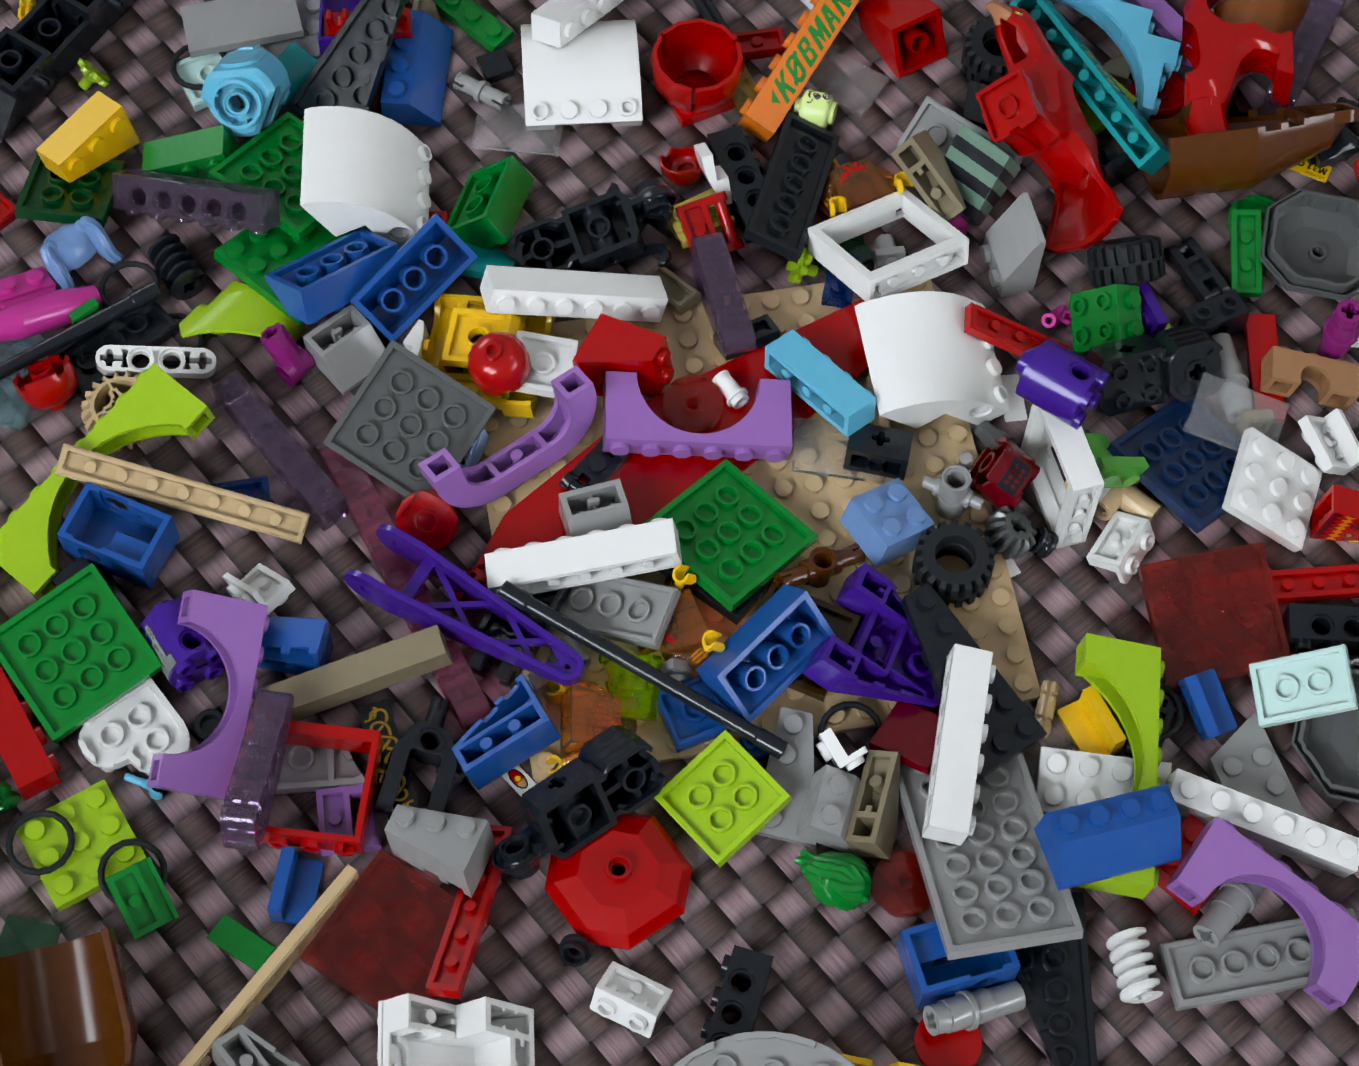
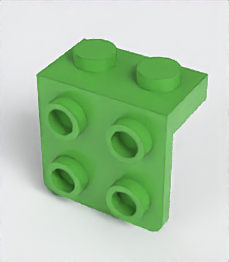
M1084 433L1104 481L1103 488H1127L1138 482L1140 475L1149 468L1145 457L1112 456L1107 450L1110 442L1103 433Z

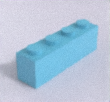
M792 329L765 346L764 367L779 380H791V390L846 437H849L875 419L877 398L874 397L873 393L863 388L848 372L843 371L834 364L829 356L817 350L807 338L802 337Z

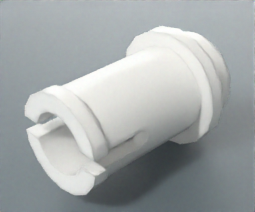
M723 370L715 375L712 382L727 399L726 404L729 407L739 409L748 402L747 389L741 388L728 370Z

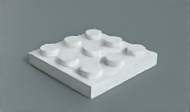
M1250 427L1243 432L1222 509L1292 552H1297L1303 548L1323 471L1255 428Z

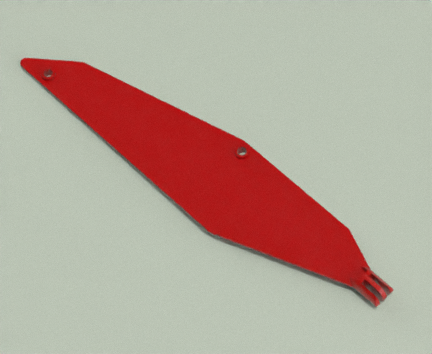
M863 299L795 330L799 335L807 338L822 354L829 356L832 362L840 369L848 372L854 380L868 369L854 307L859 303L865 302ZM765 346L645 402L655 415L677 429L691 433H713L735 425L748 414L755 403V394L760 379L778 378L764 367ZM723 370H728L741 388H746L748 391L749 400L739 409L729 407L726 404L727 399L712 382L715 375ZM791 390L793 432L817 411ZM603 435L503 516L475 567L466 574L488 589L484 554L492 553L499 548L513 549L523 547L530 542L544 543L554 541L561 536H566L559 514V493L567 491L560 487L559 483L564 475L572 471L600 442ZM606 452L611 458L615 456L611 452ZM633 453L608 481L620 478L629 504L632 524L638 525L645 523L725 459L742 472L746 471L759 459L738 461L735 458L721 457L720 459L709 460L704 458V456L676 458L673 455L659 454L655 457H646L642 454ZM583 477L579 480L583 485L589 483ZM452 588L458 601H473ZM472 609L463 610V612L467 614Z

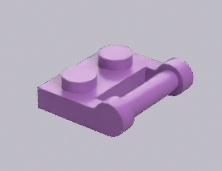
M363 784L316 790L319 832L354 836L351 799L361 800ZM374 799L364 852H375L382 848L381 838L377 836ZM321 849L322 856L335 855L334 851Z

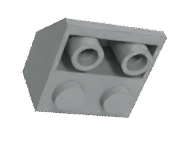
M352 303L303 336L305 350L312 356L319 370L343 396L364 382L385 350L370 322Z
M620 478L559 493V514L566 536H581L593 530L607 531L617 529L624 524H632L629 504Z

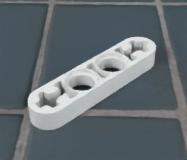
M104 345L98 349L95 355L97 369L102 374L113 376L115 371L120 376H124L128 370L134 377L139 372L141 373L149 369L155 363L172 378L205 379L212 376L217 367L216 356L211 350L206 348ZM108 354L113 355L114 360H123V354H127V367H123V361H113L112 366H106V362L103 360L107 358ZM139 354L145 355L149 358L150 362L144 368H137L132 364L134 356ZM173 355L178 357L181 363L176 369H168L163 365V360L167 356ZM185 356H190L189 369H185ZM202 357L206 358L207 363H211L206 364V369H199V364H197Z

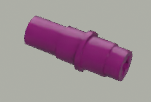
M1353 299L1342 300L1337 308L1334 309L1332 315L1326 319L1323 326L1321 343L1316 354L1331 359L1344 358L1346 352L1359 337L1358 301Z

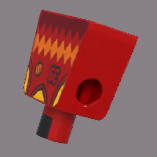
M1333 484L1313 507L1310 518V538L1358 543L1359 491Z

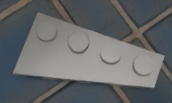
M781 707L775 735L789 743L780 759L769 755L766 772L793 800L756 835L816 848V842L796 835L812 775L814 774L813 714Z

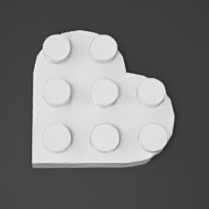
M151 678L85 722L79 733L80 739H78L84 757L104 772H113L116 769L132 764L148 776L153 754H178L192 749L191 736L183 719Z

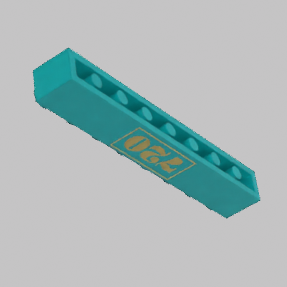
M1014 0L1011 2L1010 6L1025 9L1037 22L1044 36L1057 53L1058 60L1073 74L1074 81L1072 85L1138 169L1154 175L1169 161L1168 147L1050 0Z

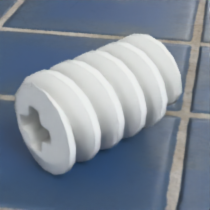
M1146 927L1125 929L1111 936L1106 942L1107 949L1112 951L1109 957L1110 961L1115 964L1113 973L1118 977L1116 984L1122 990L1119 995L1124 1003H1147L1163 995L1162 991L1152 990L1153 987L1160 984V979L1149 978L1150 974L1157 971L1156 966L1145 964V962L1153 958V953L1142 952V949L1148 947L1150 942L1149 940H1139L1138 938L1146 933Z

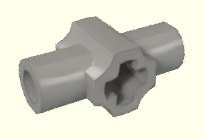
M882 234L876 238V249L873 250L874 270L906 257L904 246H896L892 235Z

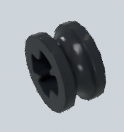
M1041 526L1036 529L1038 532L1034 537L1036 543L1029 551L1036 553L1038 557L1044 559L1054 550L1057 544V535L1053 532L1048 533V530Z

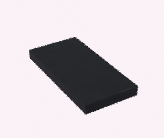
M155 301L148 308L137 313L126 314L55 351L50 356L59 355L61 360H64L65 355L69 356L78 377V386L75 392L85 401V391H93V382L103 383L102 378L104 374L99 372L95 361V355L99 348L104 345L159 346L180 330L179 323ZM108 354L107 358L103 361L106 362V366H112L113 361H123V367H127V354H123V360H114L113 355ZM139 354L134 356L132 364H136L145 355ZM104 375V376L108 377V379H111V378L114 377V376Z

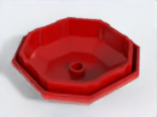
M635 812L622 814L617 817L618 824L567 859L562 860L551 854L544 890L574 932L585 937L590 944L631 950L685 913L692 866L653 815ZM616 867H621L625 872L620 876H616L612 870Z

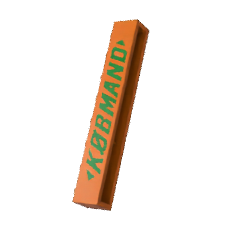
M810 0V3L814 6L810 12L805 9L796 24L800 28L796 34L792 31L789 33L782 44L786 48L782 55L777 53L767 67L772 70L769 76L766 78L762 75L753 89L757 92L753 100L748 97L739 110L743 116L739 120L738 125L763 142H768L859 0Z

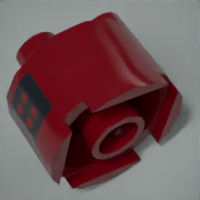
M1003 436L994 440L999 445L993 450L987 447L980 454L970 470L971 478L973 479L970 489L997 509L1007 505L1014 508L1023 497L1021 491L1028 482H1032L1037 477L1040 471V467L1035 464L1034 458Z

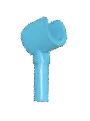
M130 773L125 774V781L149 790V795L152 799L160 800L163 798L162 793L147 787L148 779H143Z

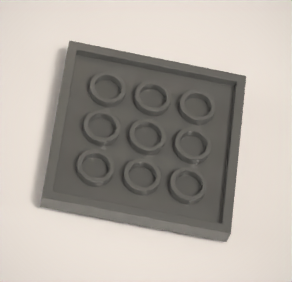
M392 339L323 441V445L406 498L412 492L422 489L434 490L422 475L418 464L441 449L446 448L460 465L497 410V407Z

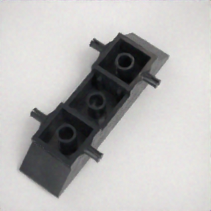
M40 0L13 29L5 27L0 32V137L5 140L74 67L79 58H82L136 0Z

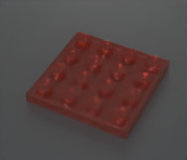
M1263 542L1164 560L1137 567L1156 647H1161V660L1165 662L1163 674L1165 685L1170 686L1174 690L1180 689L1177 681L1209 669L1215 670L1219 681L1250 675L1249 664L1291 655Z
M380 849L301 954V961L376 1011H378V1001H384L406 993L436 1000L438 996L427 995L425 985L456 898ZM487 919L482 935L490 926L489 919Z

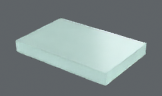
M1345 644L1249 664L1258 722L1261 728L1358 709L1349 654Z

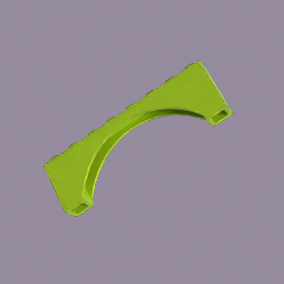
M153 363L149 369L139 374L136 383L117 398L112 409L106 415L101 416L87 436L78 440L74 446L108 456L124 446L154 437L171 435L190 436L195 440L213 421L215 416L207 405ZM57 464L53 467L49 477L31 491L29 498L24 504L12 511L8 521L0 528V567L38 599L55 589L51 578L60 572L57 533L68 500L79 484V481L55 475Z
M1086 633L1076 647L1075 676L1083 677L1103 696L1119 718L1126 732L1134 763L1132 792L1160 786L1162 781L1158 777V767L1162 760V748L1158 747V743L1163 729V719L1159 718V709L1164 699V690L1160 689V679L1163 677L1165 662L1161 660V647ZM1152 867L1076 887L1144 899L1152 889L1156 888L1159 870Z

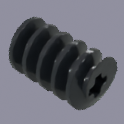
M165 235L148 249L149 260L154 265L155 270L160 273L161 279L165 281L167 288L171 290L174 298L177 300H187L202 291L204 287V282L201 281L204 276L203 271L198 268V264L192 259L191 253L186 251V246L181 242L179 235Z

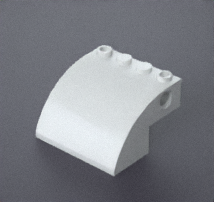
M635 20L596 21L562 48L532 39V24L521 25L526 131L553 130L555 125L613 123V127L642 125L640 64Z
M344 106L307 108L304 110L300 206L335 237L366 225L373 233L398 243L400 249L429 220V208L431 207L429 184L432 182L429 172V161L432 159L430 148L423 144L407 128L378 113Z
M918 291L879 297L854 306L880 416L917 429L944 414L979 425L983 421L989 422L1010 412L1007 403L1009 394L1002 383L1000 375L1002 367L998 359H996L994 345L964 333L965 307L972 302L985 308L983 304L958 294Z
M411 993L378 1001V1066H535L534 1009L486 996L458 1005Z

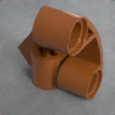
M1225 0L1216 4L1214 13L1227 23L1255 22L1269 32L1283 33L1285 31H1293V38H1295L1301 30L1307 11L1306 0Z

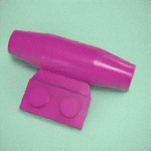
M43 266L0 279V342L26 339L71 324L72 321L69 313L93 297L102 307V299L98 289L94 285L56 290L55 282Z

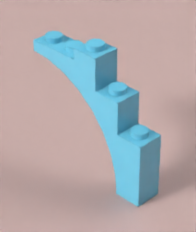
M1054 0L1087 16L1108 34L1119 47L1129 65L1135 83L1136 98L1138 99L1137 110L1146 121L1149 120L1151 115L1156 116L1161 99L1156 98L1157 93L1162 91L1165 81L1169 80L1172 72H1178L1183 55L1178 54L1180 42L1152 35L1155 26L1154 22H1150L1153 10L1126 3L1125 0Z

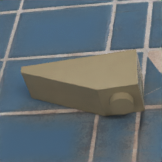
M926 130L910 137L890 153L927 205L947 222L967 208L943 153Z
M868 749L845 838L847 844L859 856L890 859L898 829L901 760L899 752Z

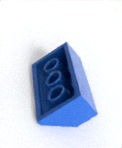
M410 10L412 38L393 39L387 57L380 101L382 115L399 124L441 127L454 32L426 12Z
M435 213L349 301L389 341L392 339L395 341L478 256Z
M359 228L265 274V279L291 317L306 324H313L320 321L323 316L333 311L342 310L345 308V305L351 303L349 299L399 250L398 243L366 229Z
M784 584L724 642L725 650L723 652H714L696 670L713 695L735 714L752 722L804 671L813 649L832 634L836 635L807 590Z
M1168 784L1047 812L1034 828L1058 891L1176 862L1182 858L1181 817Z

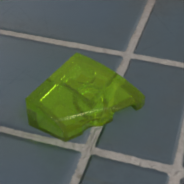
M599 654V664L605 665L609 677L605 685L607 692L612 697L611 706L614 717L628 720L656 721L659 688ZM653 654L634 655L661 670L662 656Z

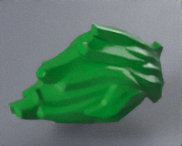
M803 848L800 851V856L795 858L794 863L801 866V872L809 882L812 894L824 905L848 912L869 901V895L872 891V879L869 875V869L854 854L824 852L816 855Z

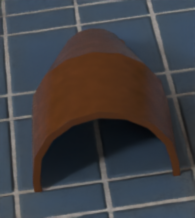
M1337 102L1277 107L1275 114L1258 115L1257 109H1250L1247 116L1230 117L1229 111H1226L1229 130L1187 135L1179 121V117L1147 121L1148 124L1169 149V161L1154 175L1142 171L1149 192L1156 200L1249 189L1330 149L1345 124L1359 120V108L1348 103Z
M115 927L103 928L101 932L63 943L0 957V1066H134L138 1028Z

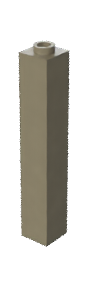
M434 625L257 689L254 696L256 702L252 704V709L257 717L297 721L449 666L453 662L442 631L438 625Z

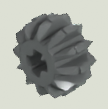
M1003 506L998 508L983 523L985 526L983 535L989 537L991 541L990 546L994 548L995 555L1001 553L1005 560L1009 558L1016 560L1023 557L1036 543L1034 537L1038 532L1031 527L1033 521L1025 517V511L1019 513L1016 507L1008 508Z

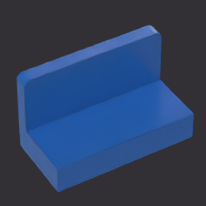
M1209 669L1177 681L1201 742L1237 728L1214 669Z
M282 846L267 907L271 921L296 925L317 901L324 871V863L322 861L298 858L295 848Z

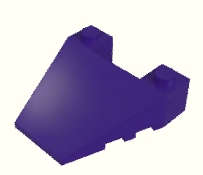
M863 563L845 579L835 601L848 611L861 616L860 623L850 645L832 634L813 649L803 675L829 692L936 707L939 704L931 683L933 680L928 666L925 667L921 657L923 652L918 639L913 636L901 604L902 599L895 592L897 587L884 575Z

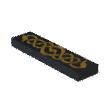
M389 699L357 707L362 728L381 731L384 741L377 778L379 787L389 754L394 745L400 740ZM407 763L390 813L386 812L388 821L397 804L419 808Z

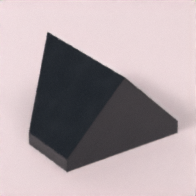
M1103 150L1098 155L1103 178L1111 188L1140 170L1128 157L1127 153H1122L1118 156L1117 152L1106 155Z

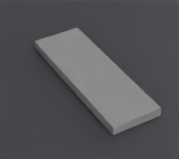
M1353 908L1346 909L1347 913L1356 919ZM1300 918L1231 930L1216 948L1204 945L1196 937L1161 943L1158 946L1176 1011L1304 988L1311 969L1310 940Z

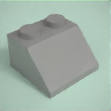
M825 765L812 775L796 835L842 853H850L858 857V854L847 844L845 838L860 779L853 774L830 765Z

